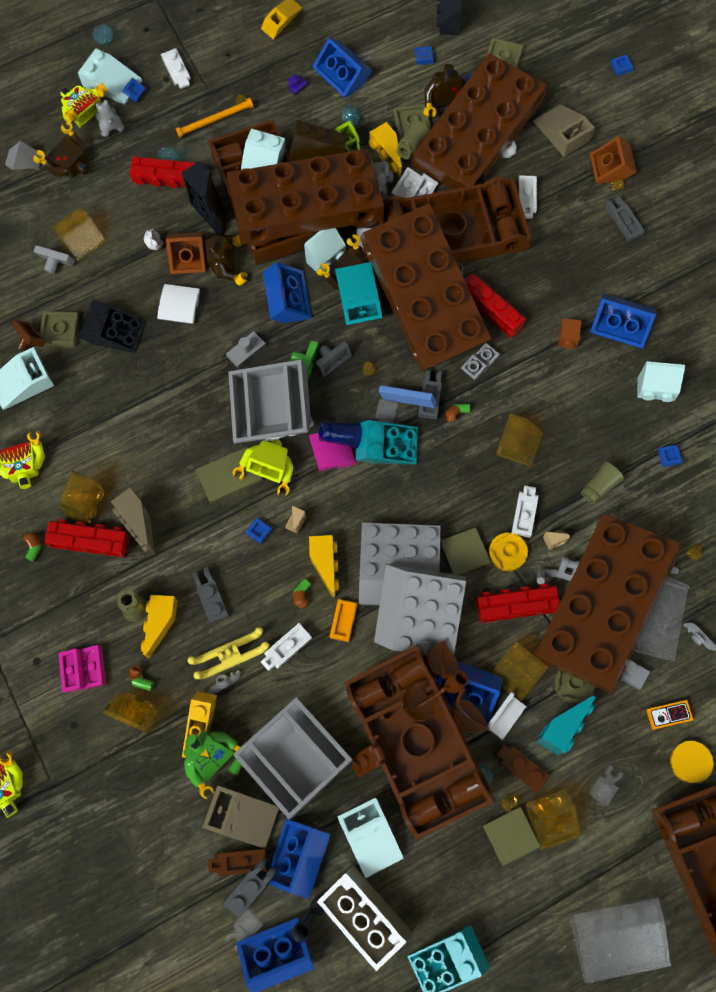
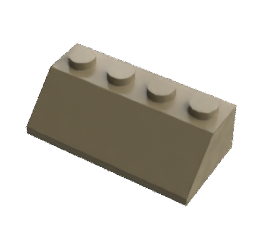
M355 866L349 869L317 901L376 971L413 934Z

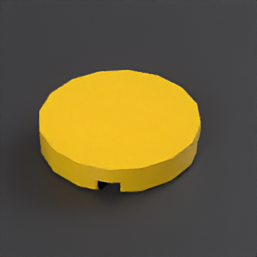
M507 532L499 534L492 540L489 547L491 562L503 571L519 569L525 563L528 556L526 542L517 534L514 535Z
M685 741L678 744L671 753L670 764L674 774L681 781L700 783L706 780L712 773L714 766L713 757L709 749L699 742Z

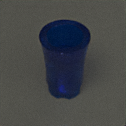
M322 422L319 426V441H326L327 443L344 445L355 449L358 448L361 441L362 430L359 422Z

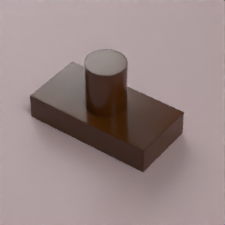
M14 319L11 326L21 336L17 344L19 349L26 351L30 345L44 347L46 340L30 322Z

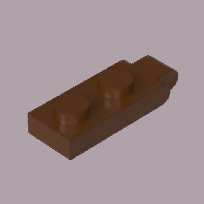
M371 745L351 758L352 769L358 778L369 774L384 764L382 760L386 757L381 746Z
M501 744L495 752V755L501 759L499 763L536 793L540 791L550 775L513 746L508 748Z
M266 849L216 854L217 858L208 859L209 873L217 872V876L246 874L262 858L266 860ZM267 864L260 872L267 871Z

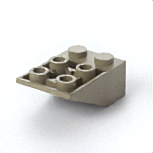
M561 104L533 120L563 157L590 142L595 129L584 115Z
M128 488L111 501L114 506L112 511L145 553L149 551L154 556L155 549L149 513L131 488Z
M217 786L202 828L266 849L279 808L264 801Z

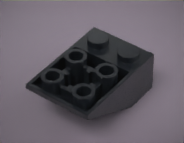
M93 299L88 306L78 338L94 345L134 353L145 320Z

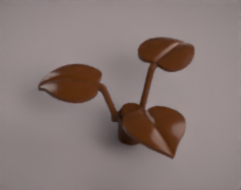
M441 641L430 650L427 656V665L434 675H442V678L446 679L445 687L427 698L425 691L421 688L411 687L407 689L402 696L403 712L412 720L419 722L427 721L435 713V709L430 701L447 690L450 693H458L454 705L456 711L453 715L462 732L473 734L488 730L489 727L478 708L468 700H461L462 694L466 690L464 687L469 682L468 676L465 672L459 670L458 662L448 648L446 641Z

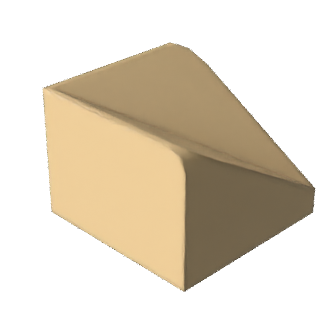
M292 506V515L285 528L297 534L306 520L305 511Z
M558 530L556 532H545L543 539L549 550L566 544L570 536L562 530Z

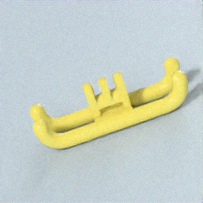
M257 627L254 632L202 655L189 657L188 663L191 665L203 663L217 656L222 662L207 670L196 671L194 678L197 680L208 678L266 652L269 649L268 642H263L259 647L240 654L238 647L259 638L263 634V629Z

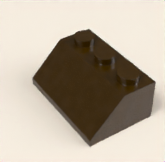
M296 120L290 135L287 162L344 153L347 134Z

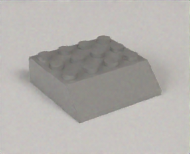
M302 360L228 372L234 444L308 433L311 414L307 368Z
M362 523L359 605L380 606L386 564L439 572L440 526Z
M386 564L374 642L400 652L418 645L422 647L425 655L428 656L430 650L435 645L445 640L448 648L454 655L466 577Z
M297 697L233 754L289 820H292L352 763L351 757Z

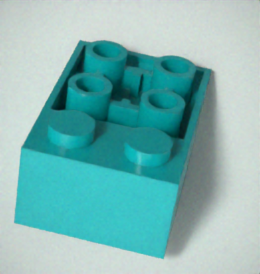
M370 262L335 269L346 325L382 318L378 292Z
M371 420L358 423L356 461L415 465L417 462L418 427Z
M592 696L548 722L536 742L556 755L569 751L575 742L572 739L573 736L580 733L585 724L582 720L593 711L595 707L593 701L596 697Z
M471 925L453 932L407 956L423 992H446L482 976L490 969Z

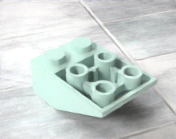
M34 347L17 354L0 369V405L3 410L54 386Z
M376 798L338 816V820L365 878L404 859Z

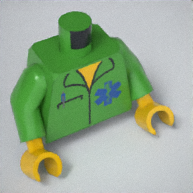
M202 731L198 736L194 734L189 735L185 741L187 745L183 752L186 757L184 761L185 774L195 787L198 786L200 788L199 793L204 799H207L204 796L205 789H209L213 794L214 790L209 785H205L203 781L206 783L234 754L233 749L237 751L243 746H239L238 742L225 732L208 733Z

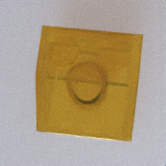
M81 207L52 226L58 240L77 261L106 242L92 219Z
M509 414L496 455L532 467L543 432L528 419Z
M72 470L58 506L69 518L90 524L91 519L96 516L97 504L103 498V488L93 479Z
M515 641L491 673L503 677L501 687L509 693H514V697L521 702L547 670L548 666Z
M128 692L125 695L118 693L103 710V714L147 734L159 712L154 709L155 704L146 700L143 703L136 701L137 696Z
M566 790L526 803L529 820L541 851L581 837L575 805Z

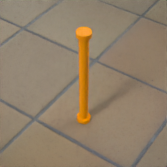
M248 98L245 102L185 127H178L176 132L179 138H182L184 134L244 109H252L253 103Z

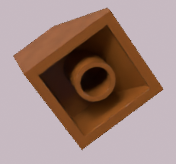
M620 136L590 153L596 183L623 181L636 173L630 143Z
M204 232L168 234L166 245L170 274L206 272Z

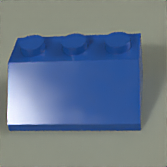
M328 38L312 66L345 98L362 87L373 71L344 43L333 38Z
M279 262L263 272L270 319L281 323H289L312 318L304 272Z
M603 293L590 333L643 348L655 319L656 309Z
M458 662L459 670L465 672L469 679L468 684L464 687L466 690L463 692L461 700L465 699L472 702L488 723L501 690L503 677ZM439 675L438 682L441 688H444L446 679ZM446 690L444 694L450 706L454 707L458 693H450Z
M286 819L269 869L274 867L277 871L268 884L288 893L309 899L330 834Z
M298 918L236 942L246 985L251 992L262 991L315 969L307 941L299 943L291 935L290 930L299 922Z

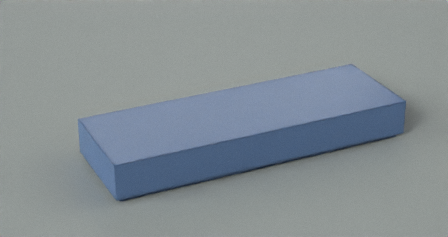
M380 386L378 391L383 400L435 408L437 404L432 393L388 386Z

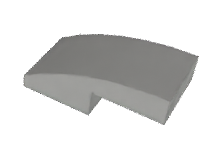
M485 343L475 355H472L461 369L472 379L476 380L498 359L500 354Z

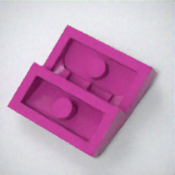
M345 429L309 435L319 472L335 467L341 469L356 464Z
M101 645L58 653L62 693L106 685Z

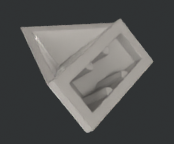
M20 141L9 150L5 165L12 170H39L41 163H35L33 157L34 155L40 159L41 157L36 153L37 150Z

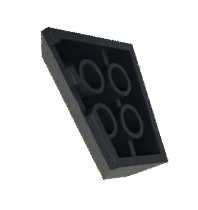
M437 0L440 2V4H437L436 14H440L436 22V28H439V35H459L462 0Z
M198 161L181 173L189 203L217 235H224L227 214L210 176V170Z

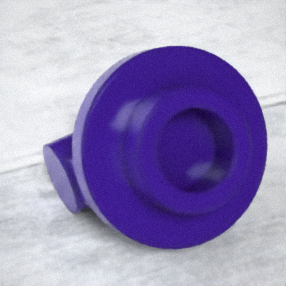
M295 74L288 79L290 82L288 87L294 95L307 85V82L301 75L297 76Z

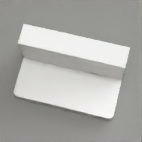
M512 692L487 724L488 730L501 740L504 739L526 708L524 704L513 697L515 694Z

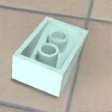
M96 48L78 72L83 87L95 89L98 84L103 83L108 89L107 92L103 93L104 96L124 105L130 99L122 92L132 77L139 83L142 82V78L110 54Z

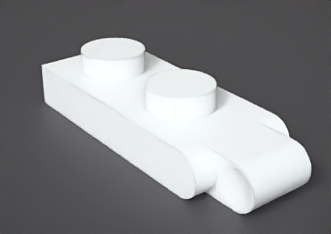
M177 49L162 53V60L174 84H178L180 89L190 86L188 81L191 80Z
M519 175L518 195L526 219H533V213H536L537 176Z
M524 485L523 492L519 491L511 534L531 537L539 496L535 495L536 487Z
M298 623L264 653L266 657L261 663L268 671L274 667L279 669L309 643L312 637Z

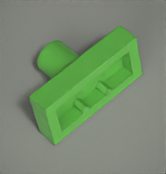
M312 340L306 354L294 351L291 357V361L302 360L307 368V380L319 353L318 342Z

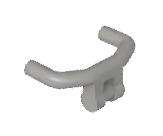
M563 556L559 569H542L538 572L537 583L544 584L545 577H557L571 581L580 561H572L568 557ZM566 567L572 568L573 571H566Z

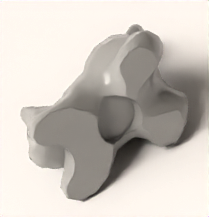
M104 100L103 103H96L98 112L95 113V116L99 121L101 135L108 137L110 131L114 129L122 132L125 127L120 117L116 115L114 107H110L107 100Z
M371 159L381 196L387 193L386 183H392L394 175L386 161L373 164Z

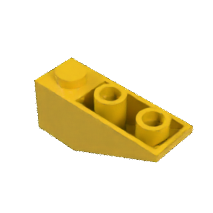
M295 0L283 1L265 17L261 29L274 40L302 10V7Z
M386 122L370 131L369 144L372 149L379 153L381 160L388 163L390 170L400 178L402 165L400 156L396 152L398 146L397 134Z
M333 535L309 536L311 562L332 597H335V591H339V580L335 579L334 572H338V560H334V553H337V541H333Z
M150 595V601L146 603L148 618L144 621L143 630L146 632L145 640H142L141 652L147 658L152 656L175 621L177 599L174 596Z
M197 691L191 699L183 752L187 747L185 741L189 735L194 734L198 736L202 731L210 732L217 695Z

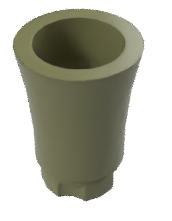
M420 121L411 122L407 132L397 146V154L404 159H409L430 132L429 128Z
M603 462L598 472L585 485L581 494L589 503L595 505L615 486L624 481V477L615 466L608 462Z
M131 590L120 592L117 597V604L122 610L123 616L132 622L145 618L147 615V600Z

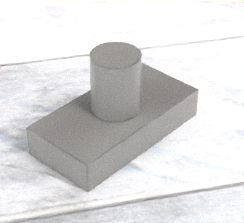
M35 246L34 253L41 258L47 259L44 271L54 274L58 263L73 267L75 260L69 255Z
M253 331L247 337L241 338L239 343L226 353V356L239 369L264 349L266 344Z
M630 660L622 680L640 690L650 671Z

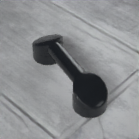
M319 893L314 897L306 917L302 922L296 923L290 930L292 937L297 942L303 943L310 936L309 926L316 916L322 915L325 912L317 902L325 893Z

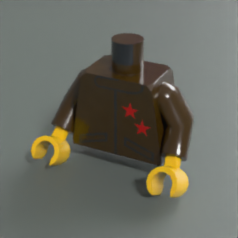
M445 64L442 72H435L432 80L425 87V104H427L423 111L425 116L429 117V110H431V116L434 117L436 115L434 107L450 105L466 84L464 78L454 70L452 64Z
M66 121L70 129L67 130L62 125L61 130L63 133L69 134V137L65 136L46 157L43 151L38 150L36 153L41 159L34 155L33 160L35 163H42L43 167L54 176L74 178L79 172L86 175L90 170V166L87 165V151L76 132L73 133L72 124Z
M219 234L207 239L205 243L207 262L217 278H224L230 281L235 280L236 284L240 286L246 283L247 280L244 278L247 277V274L241 272L235 275L233 245L235 247L243 245L241 244L240 235L233 238L231 235Z
M353 235L355 243H352L350 238L347 239V244L353 246V250L350 248L331 267L326 263L321 264L324 272L320 268L317 269V274L320 276L324 275L325 280L333 289L339 290L335 269L368 262L362 247L358 246L360 241L358 235Z

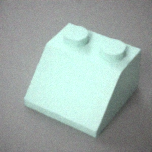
M251 129L245 143L241 170L281 163L286 153L285 138Z
M336 228L321 230L304 244L306 263L316 272L319 268L324 272L321 264L326 263L331 267L346 253V244Z
M647 361L638 376L637 398H643L644 400L658 399L663 402L675 401L680 393L685 365Z

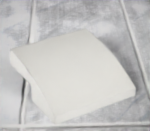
M407 167L390 196L409 198L431 194L438 185V182L425 173L421 176Z
M164 284L157 319L194 324L200 289Z

